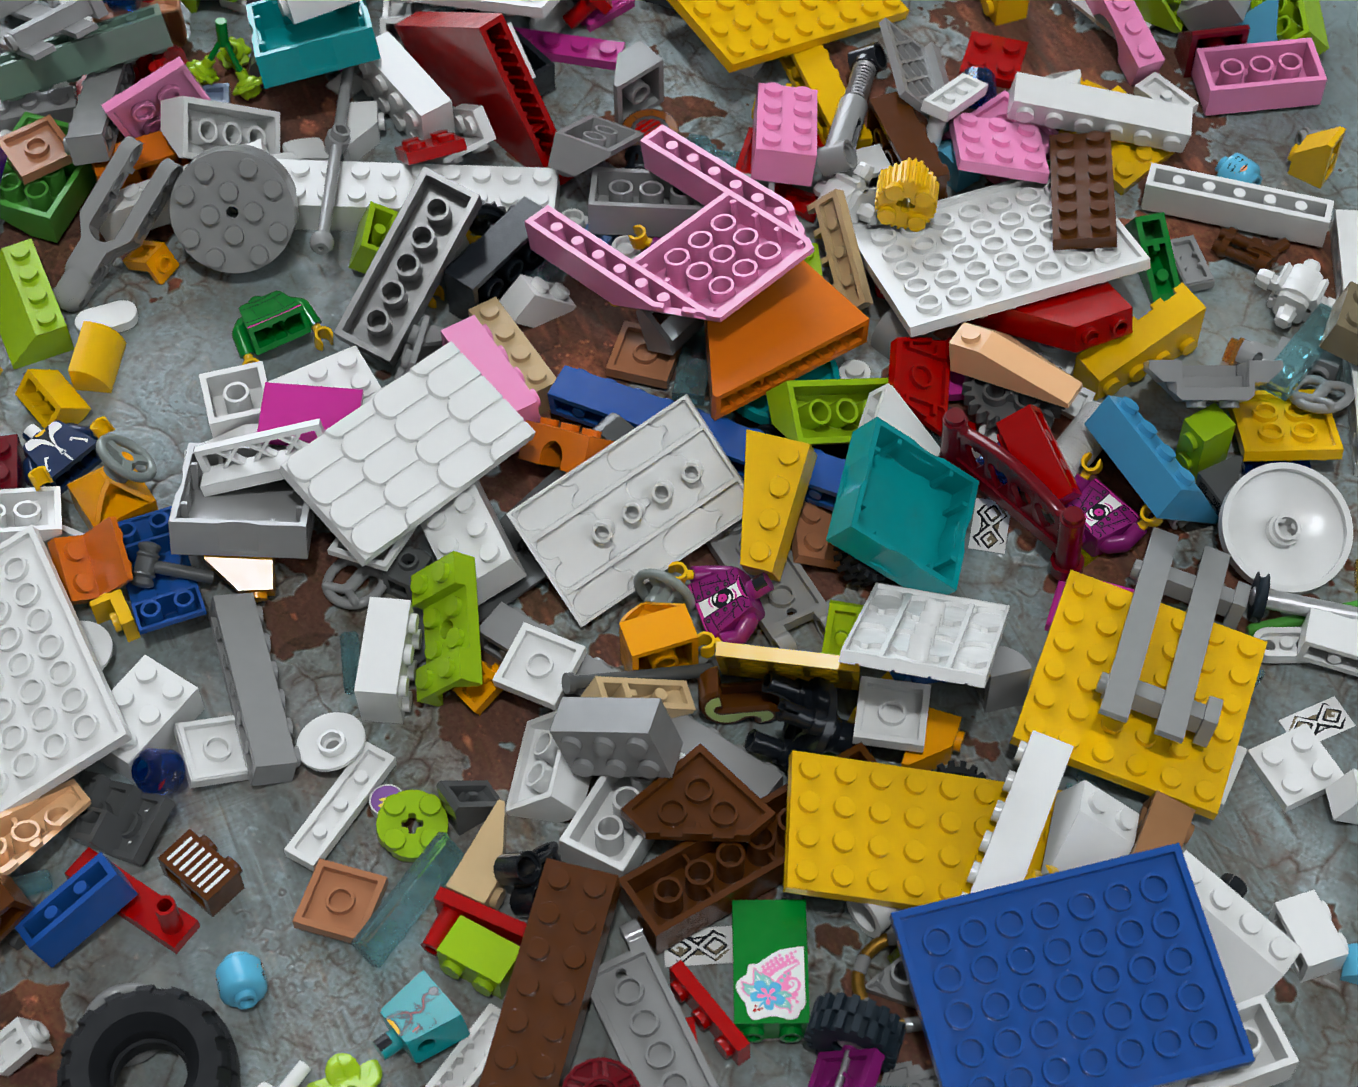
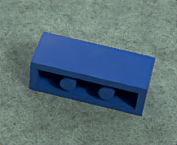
M100 852L32 909L15 929L29 949L53 968L135 898L138 893L125 875Z

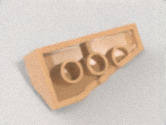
M963 322L949 342L950 371L1064 408L1070 407L1082 389V382L1008 334Z
M74 778L58 785L32 802L0 812L1 874L6 876L11 874L91 805V799Z

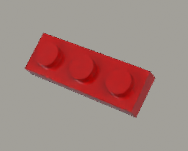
M682 960L669 968L670 984L668 985L676 1000L680 1003L685 1001L693 1010L691 1016L694 1017L698 1027L703 1031L708 1029L716 1038L714 1044L724 1058L728 1059L731 1057L738 1066L750 1058V1042Z

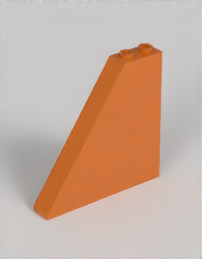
M803 260L722 322L704 320L711 417L717 420L766 395L767 391L783 382L795 380L866 343L870 319Z

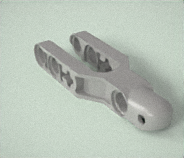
M132 136L126 137L120 143L80 210L81 238L67 260L65 272L54 290V295L60 309L68 312L82 310L87 306L95 290L104 280L115 259L140 248L170 198L178 177L183 172V167L180 164L175 163V161L169 158L164 159L157 167L115 239L101 242L99 241V229L119 198L117 194L128 175L134 173L135 169L133 167L139 159L144 143Z

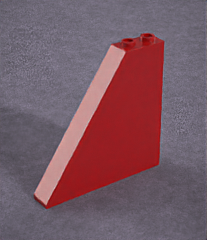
M417 11L394 25L406 51L452 100L454 107L462 103L482 105L497 138L494 141L524 167L551 168L548 167L557 130L502 13ZM559 174L560 186L573 177H565Z
M1108 282L991 314L984 318L970 320L967 323L1077 353L1133 333V307ZM875 283V294L877 297L885 299Z

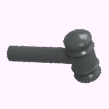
M150 541L138 543L139 551L136 552L137 556L134 571L132 572L134 577L130 581L134 586L145 589L152 588L154 586L153 579L156 578L155 574L208 584L213 583L215 571L159 561L160 556L158 553L162 549L160 545Z

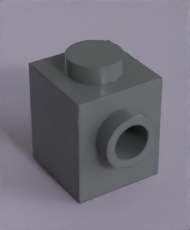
M405 545L388 571H383L382 573L383 583L387 587L385 592L399 599L411 600L412 602L411 575L432 564V557L420 548L413 549Z

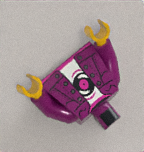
M1085 453L1081 459L1083 470L1081 474L1077 473L1074 477L1082 496L1064 505L1066 508L1069 506L1079 507L1086 517L1082 550L1090 557L1095 558L1103 553L1128 552L1147 533L1146 529L1148 527L1160 526L1163 519L1156 518L1155 516L1148 519L1152 511L1146 504L1141 508L1139 516L1097 478L1091 481L1089 479L1091 475H1096L1102 471L1103 462L1099 459L1095 467L1088 468L1087 463L1091 459L1092 453Z
M680 561L672 562L668 566L669 573L678 572L681 574V576L676 578L684 584L686 580L691 581V584L687 586L695 598V606L705 631L698 633V645H707L701 648V656L703 658H711L714 655L717 641L745 644L749 640L758 622L765 616L760 597L774 590L773 583L765 572L751 579L748 574L734 566L702 565L691 566L690 570H687L686 565Z

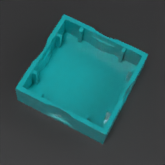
M262 0L246 4L248 21L253 35L254 55L265 89L381 59L366 0L358 1L294 24L288 16L281 14L277 0Z
M875 417L852 432L826 541L902 587L949 595L957 591L965 553V534L972 519L979 480L944 458L926 451L914 439L879 417Z

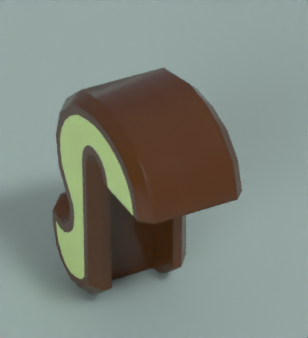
M718 666L708 668L698 678L699 710L706 719L715 723H737L753 717V720L757 723L772 721L775 719V712H780V709L777 708L779 697L762 691L763 680L721 683Z

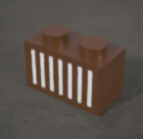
M189 829L158 857V861L163 874L209 915L214 917L245 888L240 875L243 871L233 858L227 856L224 859L217 853L216 845L206 835L199 837Z

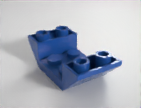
M172 506L118 522L119 528L123 533L126 553L132 564V572L134 571L136 552L139 551L138 543L142 541L154 542L161 546L162 549L158 553L160 556L159 561L191 566L188 555L171 554L168 520ZM155 574L156 578L153 579L154 586L152 588H139L131 584V582L126 584L140 635L207 614L196 581Z

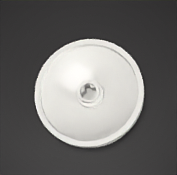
M1276 462L1265 464L1249 471L1228 491L1219 512L1218 532L1222 549L1231 555L1229 563L1235 571L1250 584H1253L1257 572H1260L1261 577H1266L1267 574H1270L1271 590L1296 595L1308 593L1334 578L1346 563L1351 551L1353 523L1350 510L1342 494L1322 474L1300 464Z

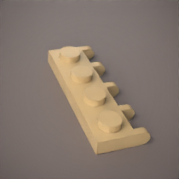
M834 189L809 204L807 210L809 214L816 213L819 228L814 230L813 233L815 239L823 238L827 256L821 259L822 267L830 266L834 281L832 286L861 311L872 305L873 300L844 190Z

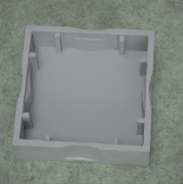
M188 443L182 466V483L175 493L168 520L171 554L308 559L316 514L285 479L204 497L200 488L203 472L193 452L196 446L209 443ZM245 446L238 448L236 453L249 458L255 456L258 451ZM268 446L277 451L287 448V446ZM216 453L206 455L211 466L223 464L227 459Z

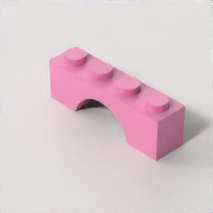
M1085 0L1093 16L1101 14L1110 23L1118 46V64L1130 86L1138 84L1154 71L1159 73L1165 58L1134 0Z

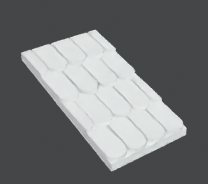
M452 341L411 367L408 373L376 393L374 398L326 429L323 435L291 455L288 461L280 466L279 473L305 503L310 506L312 511L362 567L533 439L536 433L510 403L502 398L503 396L481 375L482 373L463 353L461 354Z
M685 394L519 504L506 515L580 627H583L636 591L633 580L640 570L657 569L665 571L672 562L680 561L742 519L744 481L689 396ZM645 579L644 584L649 582V579Z
M876 582L841 649L839 662L852 665L857 663L863 667L885 671L895 670L897 673L924 678L929 676L935 680L963 685L968 683L969 686L985 688L1007 623L1010 605Z

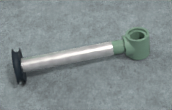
M1257 572L1250 591L1247 620L1249 621L1252 617H1256L1258 623H1260L1265 609L1306 617L1311 607L1319 610H1328L1333 614L1350 619H1358V607L1271 590L1270 574H1267L1266 577H1261L1260 572Z

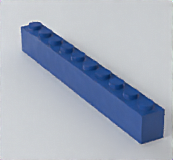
M566 365L547 393L551 413L593 428L612 412L620 415L636 428L675 402L669 398H660L649 394L640 388H631L619 384L613 379H605L590 374L584 369H575ZM696 408L730 459L732 465L744 480L746 429L764 432L757 428H749L737 424L728 418L714 420L710 414ZM813 448L817 454V459L804 501L833 511L846 459H840Z

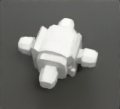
M861 161L852 172L854 173L852 178L843 173H835L836 178L833 177L828 181L822 180L816 183L813 190L818 199L834 189L844 190L852 224L862 221L870 225L878 223L877 210H875L874 204L876 192L866 186L874 174V167Z
M1311 258L1303 264H1295L1294 266L1288 262L1279 276L1268 269L1259 270L1254 283L1266 291L1267 289L1272 291L1266 304L1268 308H1272L1276 315L1274 319L1276 326L1286 329L1292 323H1301L1302 320L1305 325L1310 324L1316 311L1320 312V315L1329 318L1336 300L1330 296L1328 298L1324 296L1329 280L1323 279V275L1319 272L1321 266L1318 261Z

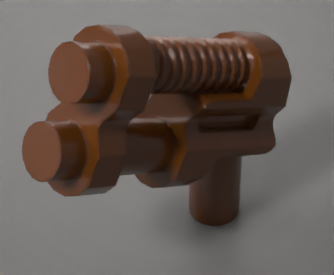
M1223 227L1218 239H1215L1211 250L1217 252L1216 256L1220 258L1228 257L1243 263V265L1254 268L1255 272H1259L1260 269L1270 270L1276 265L1278 255L1290 247V243L1283 237L1273 244L1266 246L1262 244V239L1259 237L1249 238L1239 234L1238 229L1234 227L1229 229ZM1232 244H1233V245H1236V246H1238V247H1241V248H1243V249H1246V252L1237 250V248L1235 249L1234 247L1232 248L1231 246H1232Z

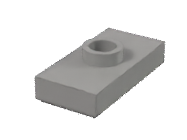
M1194 235L1170 239L1180 284L1183 282L1191 292L1213 288L1215 279Z

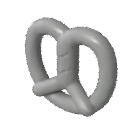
M1318 375L1300 376L1291 383L1288 390V397L1293 405L1304 411L1318 414H1330L1341 411L1349 406L1355 396L1354 389L1349 384L1342 381L1326 380ZM1312 384L1318 386L1313 394L1299 391L1304 385ZM1331 390L1344 393V396L1337 402L1326 398Z
M342 558L336 560L328 568L321 585L325 597L332 604L349 610L367 607L370 597L380 598L387 589L383 583V570L366 565L362 567L359 563ZM355 566L358 568L346 583L339 584L333 582L337 573L344 567ZM369 576L376 577L378 579L377 586L366 596L358 598L355 591ZM336 593L345 594L347 599L340 597Z

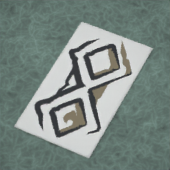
M976 498L968 548L1005 554L1010 515L993 500Z
M1335 696L1278 720L1286 732L1307 723L1319 741L1356 726Z
M732 926L705 927L665 950V967H671L680 960L686 966L733 963Z

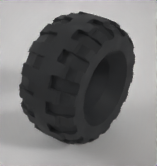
M155 985L137 986L135 991L121 994L118 991L104 998V1004L94 1011L89 1009L78 1020L79 1026L70 1038L67 1037L61 1051L60 1069L57 1070V1087H116L120 1072L135 1056L150 1050H167L178 1054L186 1064L188 1075L184 1087L241 1086L239 1057L226 1024L205 1001H200L189 995L187 991L172 986L170 989L156 988Z

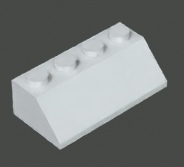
M188 96L161 100V132L179 158L193 160L200 153L214 146L239 145L259 139L262 140L269 154L280 153V112Z
M1185 850L1183 855L1235 1003L1237 1004L1262 994L1265 996L1285 975L1303 949L1191 853Z

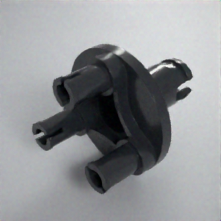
M774 671L766 673L762 682V691L784 698L777 706L778 709L784 710L783 713L775 712V719L785 722L782 735L776 738L752 729L745 740L746 751L771 758L773 763L783 766L788 771L789 755L792 750L821 755L826 752H832L839 755L857 745L852 743L855 723L841 719L837 714L838 696L832 681L822 677H815L810 681L801 678L793 680ZM864 745L871 754L874 746Z

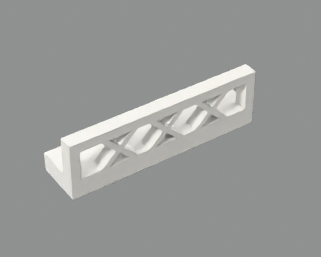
M320 418L196 446L193 453L203 472L200 488L204 497L283 480L284 478L279 473L280 466L288 461L291 455L309 444L298 439L300 435L315 431L317 437H320L325 433ZM276 439L289 444L286 449L280 451L267 446L271 440ZM245 446L258 451L255 456L249 458L236 453L238 448ZM216 453L227 459L223 464L211 466L206 455Z

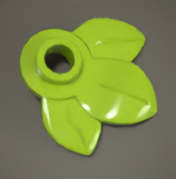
M337 1053L326 1064V1077L309 1083L307 1087H377L382 1080L383 1072L377 1059L369 1060L359 1065L357 1060L350 1054Z

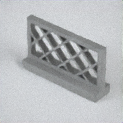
M885 17L879 22L898 95L924 115L928 122L930 115L920 111L923 100L949 83L940 48L932 41L926 47H922ZM949 121L946 122L943 135L950 130Z

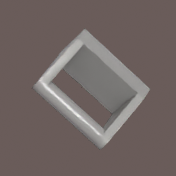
M636 310L647 349L663 354L673 355L705 324L704 320L671 315L660 325L652 315V311Z

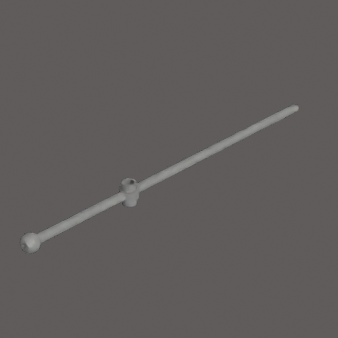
M355 66L342 69L334 125L328 130L324 140L325 152L329 155L318 230L312 234L309 241L311 249L319 255L330 253L334 247V238L330 234L341 155L347 150L351 140L350 128L346 125Z

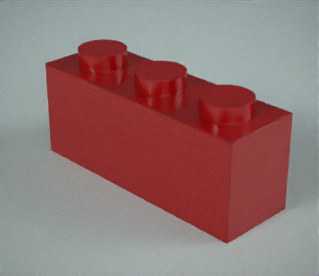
M1029 404L995 423L1000 432L997 434L1000 445L1029 468L1063 505L1082 496L1076 480L1039 407ZM1025 492L1028 503H1031L1029 495ZM1040 505L1042 512L1049 514V512L1045 511L1043 507Z

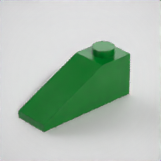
M1161 212L1134 217L1125 225V228L1150 257V269L1138 272L1150 303L1152 304L1159 298L1165 302L1175 295L1173 288L1180 284L1165 214Z

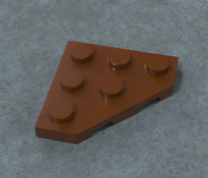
M701 743L677 762L672 778H657L621 808V816L640 835L650 840L750 842L776 820V812Z

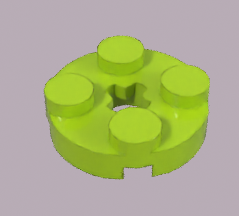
M420 790L400 791L388 796L378 812L376 819L377 839L382 847L384 846L387 851L392 853L394 858L400 861L419 862L426 860L446 840L448 831L447 813L441 805L440 799L434 794H428ZM408 818H415L416 822H421L422 827H418L414 834L409 833L407 827H402V823L408 822Z

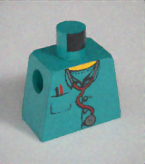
M423 970L381 1009L380 1014L388 1031L372 1043L384 1060H387L403 1048L415 1063H420L471 1034L462 1014Z

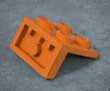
M115 516L106 518L83 535L58 537L47 542L52 561L72 605L89 603L100 595L116 591L133 580L132 564L128 559L123 542V533Z

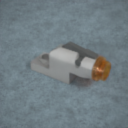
M1282 336L1276 349L1242 337L1239 340L1232 337L1222 358V361L1229 363L1228 365H1239L1249 360H1283V369L1272 380L1263 385L1268 388L1279 386L1289 390L1291 383L1295 379L1303 375H1318L1326 380L1336 381L1343 361L1339 357Z

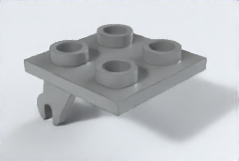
M424 314L420 325H413L408 343H405L400 357L401 367H398L394 380L409 372L411 367L443 347L440 330L447 327L428 324L430 316Z

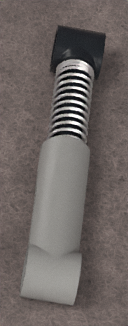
M878 42L848 52V65L851 70L844 96L839 100L826 144L817 149L816 161L820 172L825 177L857 167L856 146L867 114V100L873 79L878 72L884 71L887 68L885 51Z

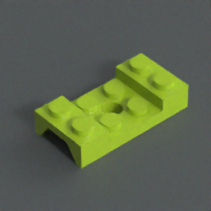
M452 551L411 575L412 607L423 609L424 654L426 657V664L416 669L417 702L437 707L443 705L444 692L454 687H476L483 684L475 557Z

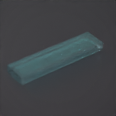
M1323 303L1319 304L1276 357L1275 360H1283V369L1268 383L1258 387L1284 401L1289 398L1326 351L1320 348L1319 345L1332 310L1331 307Z
M705 325L682 346L672 391L673 401L687 394L694 405L703 406L705 403L709 383Z
M438 832L351 941L352 945L371 966L381 967L434 899L440 886L443 887L453 875L464 857L463 852L446 833Z

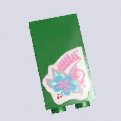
M806 899L732 900L734 1024L750 1043H758L764 1039H780L788 1043L798 1042L804 1039V1033L810 1018Z

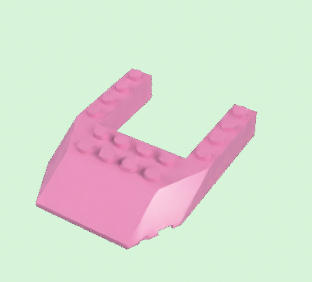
M663 124L640 140L645 169L705 205V207L631 260L549 205L524 221L531 250L611 304L715 322L725 320L814 253V247L809 237L806 236L802 223L798 221L795 209L790 201Z

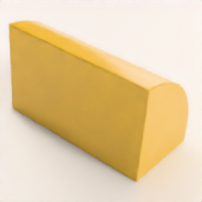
M83 321L68 368V373L75 390L112 393L126 347V341L117 331L101 323Z
M27 369L15 393L44 429L53 421L58 420L65 424H79L91 410V407L58 370Z

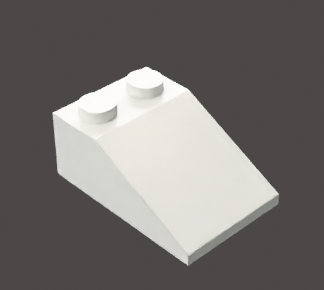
M60 486L40 487L41 490L36 491L34 487L0 489V543L31 524L39 530L44 542L61 535Z
M1086 780L1057 793L1041 870L1042 875L1049 874L1046 865H1052L1060 872L1129 855L1135 843L1140 814Z

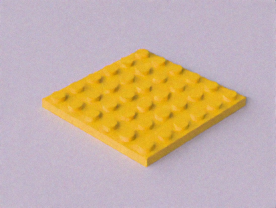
M1070 570L1010 744L1019 747L1021 740L1028 743L1032 731H1037L1074 746L1067 763L1068 766L1148 796L1153 795L1158 790L1195 809V814L1214 820L1220 808L1267 642L1218 623H1213L1194 700L1206 704L1210 695L1224 700L1218 725L1206 748L1193 743L1195 733L1186 730L1182 744L1154 734L1157 719L1131 709L1128 720L1124 723L1098 713L1102 702V694L1095 690L1101 673H1110L1133 592ZM1160 603L1139 680L1166 690L1186 615L1185 611Z

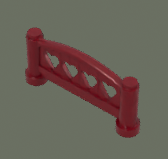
M959 408L949 409L943 416L941 454L938 457L944 458L979 480L978 488L1053 551L1049 567L1053 577L1066 582L1070 570L1083 573L1084 557L1081 551L1086 517L1082 509L1076 506L1066 508L1052 491L1021 461L993 440L970 428L967 425L968 419L963 410ZM971 447L983 457L984 464L980 465L976 462ZM993 465L997 471L1002 472L1006 476L1008 483L1002 484L999 481ZM1017 486L1021 491L1029 495L1031 503L1026 504L1021 499ZM1040 505L1045 511L1052 514L1055 520L1054 523L1050 524L1045 520Z

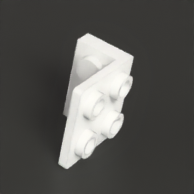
M462 103L453 108L455 114L454 124L457 130L463 133L464 136L462 137L465 138L467 150L428 160L427 162L455 165L463 161V155L471 151L473 154L489 148L488 143L497 138L482 105Z

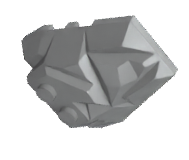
M1148 360L1144 362V372L1155 380L1176 402H1186V408H1206V404L1219 403V408H1239L1240 402L1249 401L1255 395V388L1257 386L1268 383L1283 369V360H1249L1239 365H1182V360Z

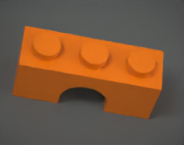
M540 417L539 422L526 420L536 433L531 441L520 448L518 458L541 465L558 467L561 471L569 472L614 441L601 438L602 431L583 427L581 433V426L561 422V426L558 427L559 420Z

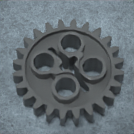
M964 375L962 395H964L963 404L968 406L969 415L976 414L977 424L985 420L987 421V430L996 426V422L1029 404L1041 409L1050 427L1053 426V419H1060L1062 410H1065L1064 407Z

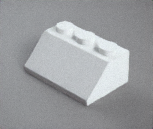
M557 710L527 721L506 804V812L509 816L561 823L573 819L587 797L590 780L593 776L582 777L574 775L549 732Z

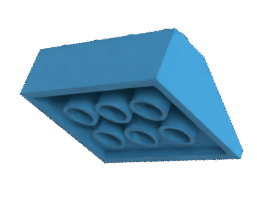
M1108 395L1084 425L1155 517L1216 524L1219 517L1202 491L1195 484V477L1176 460L1174 450L1167 444H1164L1157 436L1155 426L1142 417L1136 402L1126 396Z

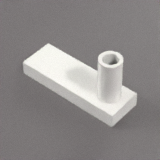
M962 73L925 98L920 111L930 115L926 127L930 142H934L938 148L946 122L985 96L989 84Z

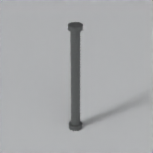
M710 659L704 664L575 676L574 673L570 672L562 675V689L565 694H574L578 689H586L595 676L682 680L699 678L700 674L714 666H718L720 676L721 671L717 660Z

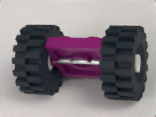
M830 992L825 993L824 996H818L804 1033V1041H808L807 1046L810 1049H816L815 1053L818 1055L808 1087H876L880 1070L886 1073L890 1071V1068L894 1069L906 1033V1025L903 1021H900L901 1017L896 1013L890 1014V1008L884 1005L881 1007L877 1006L874 1000H862L859 995L852 994V997H847L845 993L837 992L835 996Z

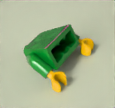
M274 291L262 297L254 296L248 303L241 305L239 311L242 317L236 320L232 330V338L239 357L244 359L242 365L258 362V359L253 358L254 354L258 356L306 335L311 330L314 331V346L318 350L323 351L322 338L327 339L333 345L332 329L320 325L322 321L310 303L304 298L291 297L281 291Z

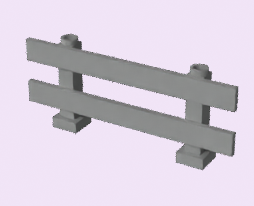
M0 0V19L11 15L28 21L13 30L0 25V48L37 61L56 51L53 44L42 41L43 39L57 32L79 39L98 29L97 23L84 18L90 16L100 19L109 13L103 0H69L55 8L35 3L37 0ZM41 0V1H44V2L49 3V2L52 1V0Z
M1153 527L1143 561L1135 560L1129 578L1135 579L1134 584L1136 586L1110 673H1101L1095 690L1102 694V702L1098 713L1126 723L1132 709L1157 719L1154 734L1182 744L1185 732L1189 730L1195 733L1193 743L1206 748L1218 725L1224 700L1210 695L1206 704L1195 701L1194 697L1215 615L1224 616L1222 625L1236 630L1246 609L1252 585L1238 581L1235 589L1223 586L1231 555L1206 545L1203 549L1196 575L1171 567L1179 536ZM1163 595L1188 603L1166 690L1139 680Z

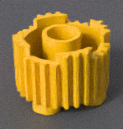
M908 157L907 160L901 161L899 165L894 163V166L889 165L888 168L881 169L878 175L874 204L875 210H877V218L882 224H891V227L897 226V229L903 227L905 230L909 228L913 232H918L925 228L926 222L929 223L930 218L934 217L937 209L940 183L937 181V177L933 176V171L929 172V168L923 164V160L918 162L917 158L911 160Z

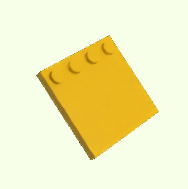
M720 641L716 643L715 657L722 675L764 679L768 671H774L793 680L801 678L810 681L815 677H822L832 681L836 688L859 691L861 666L857 663L852 665L839 662L840 655Z

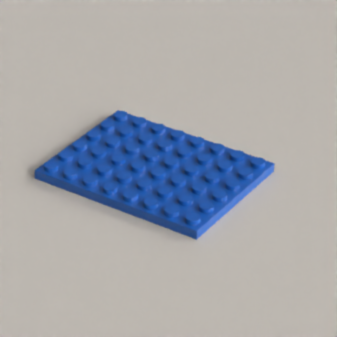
M1180 843L890 913L891 925L940 1087H1163L1242 1067L1255 1061Z

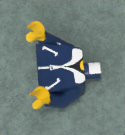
M105 416L97 418L90 426L67 425L60 420L53 421L45 429H41L36 424L29 425L22 435L23 439L27 442L23 446L26 458L22 463L26 484L34 487L36 491L41 490L40 487L44 485L46 487L60 486L61 494L68 490V483L88 474L103 462L97 454L96 442L100 436L113 432L115 428Z

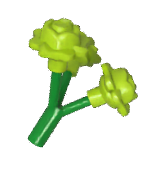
M219 17L215 19L217 42L210 54L206 55L202 61L193 59L191 62H187L186 66L200 85H213L214 82H218L220 79L217 76V72L213 69V65L216 62L214 58L217 55V59L223 63L225 69L232 67L237 71L235 74L239 81L232 92L233 96L240 95L243 99L249 100L260 94L262 91L260 84L263 83L261 76L249 75L246 68H242V65L250 62L248 55L251 54L252 50L245 44L243 38L236 40L233 36L229 37L227 20L224 17Z

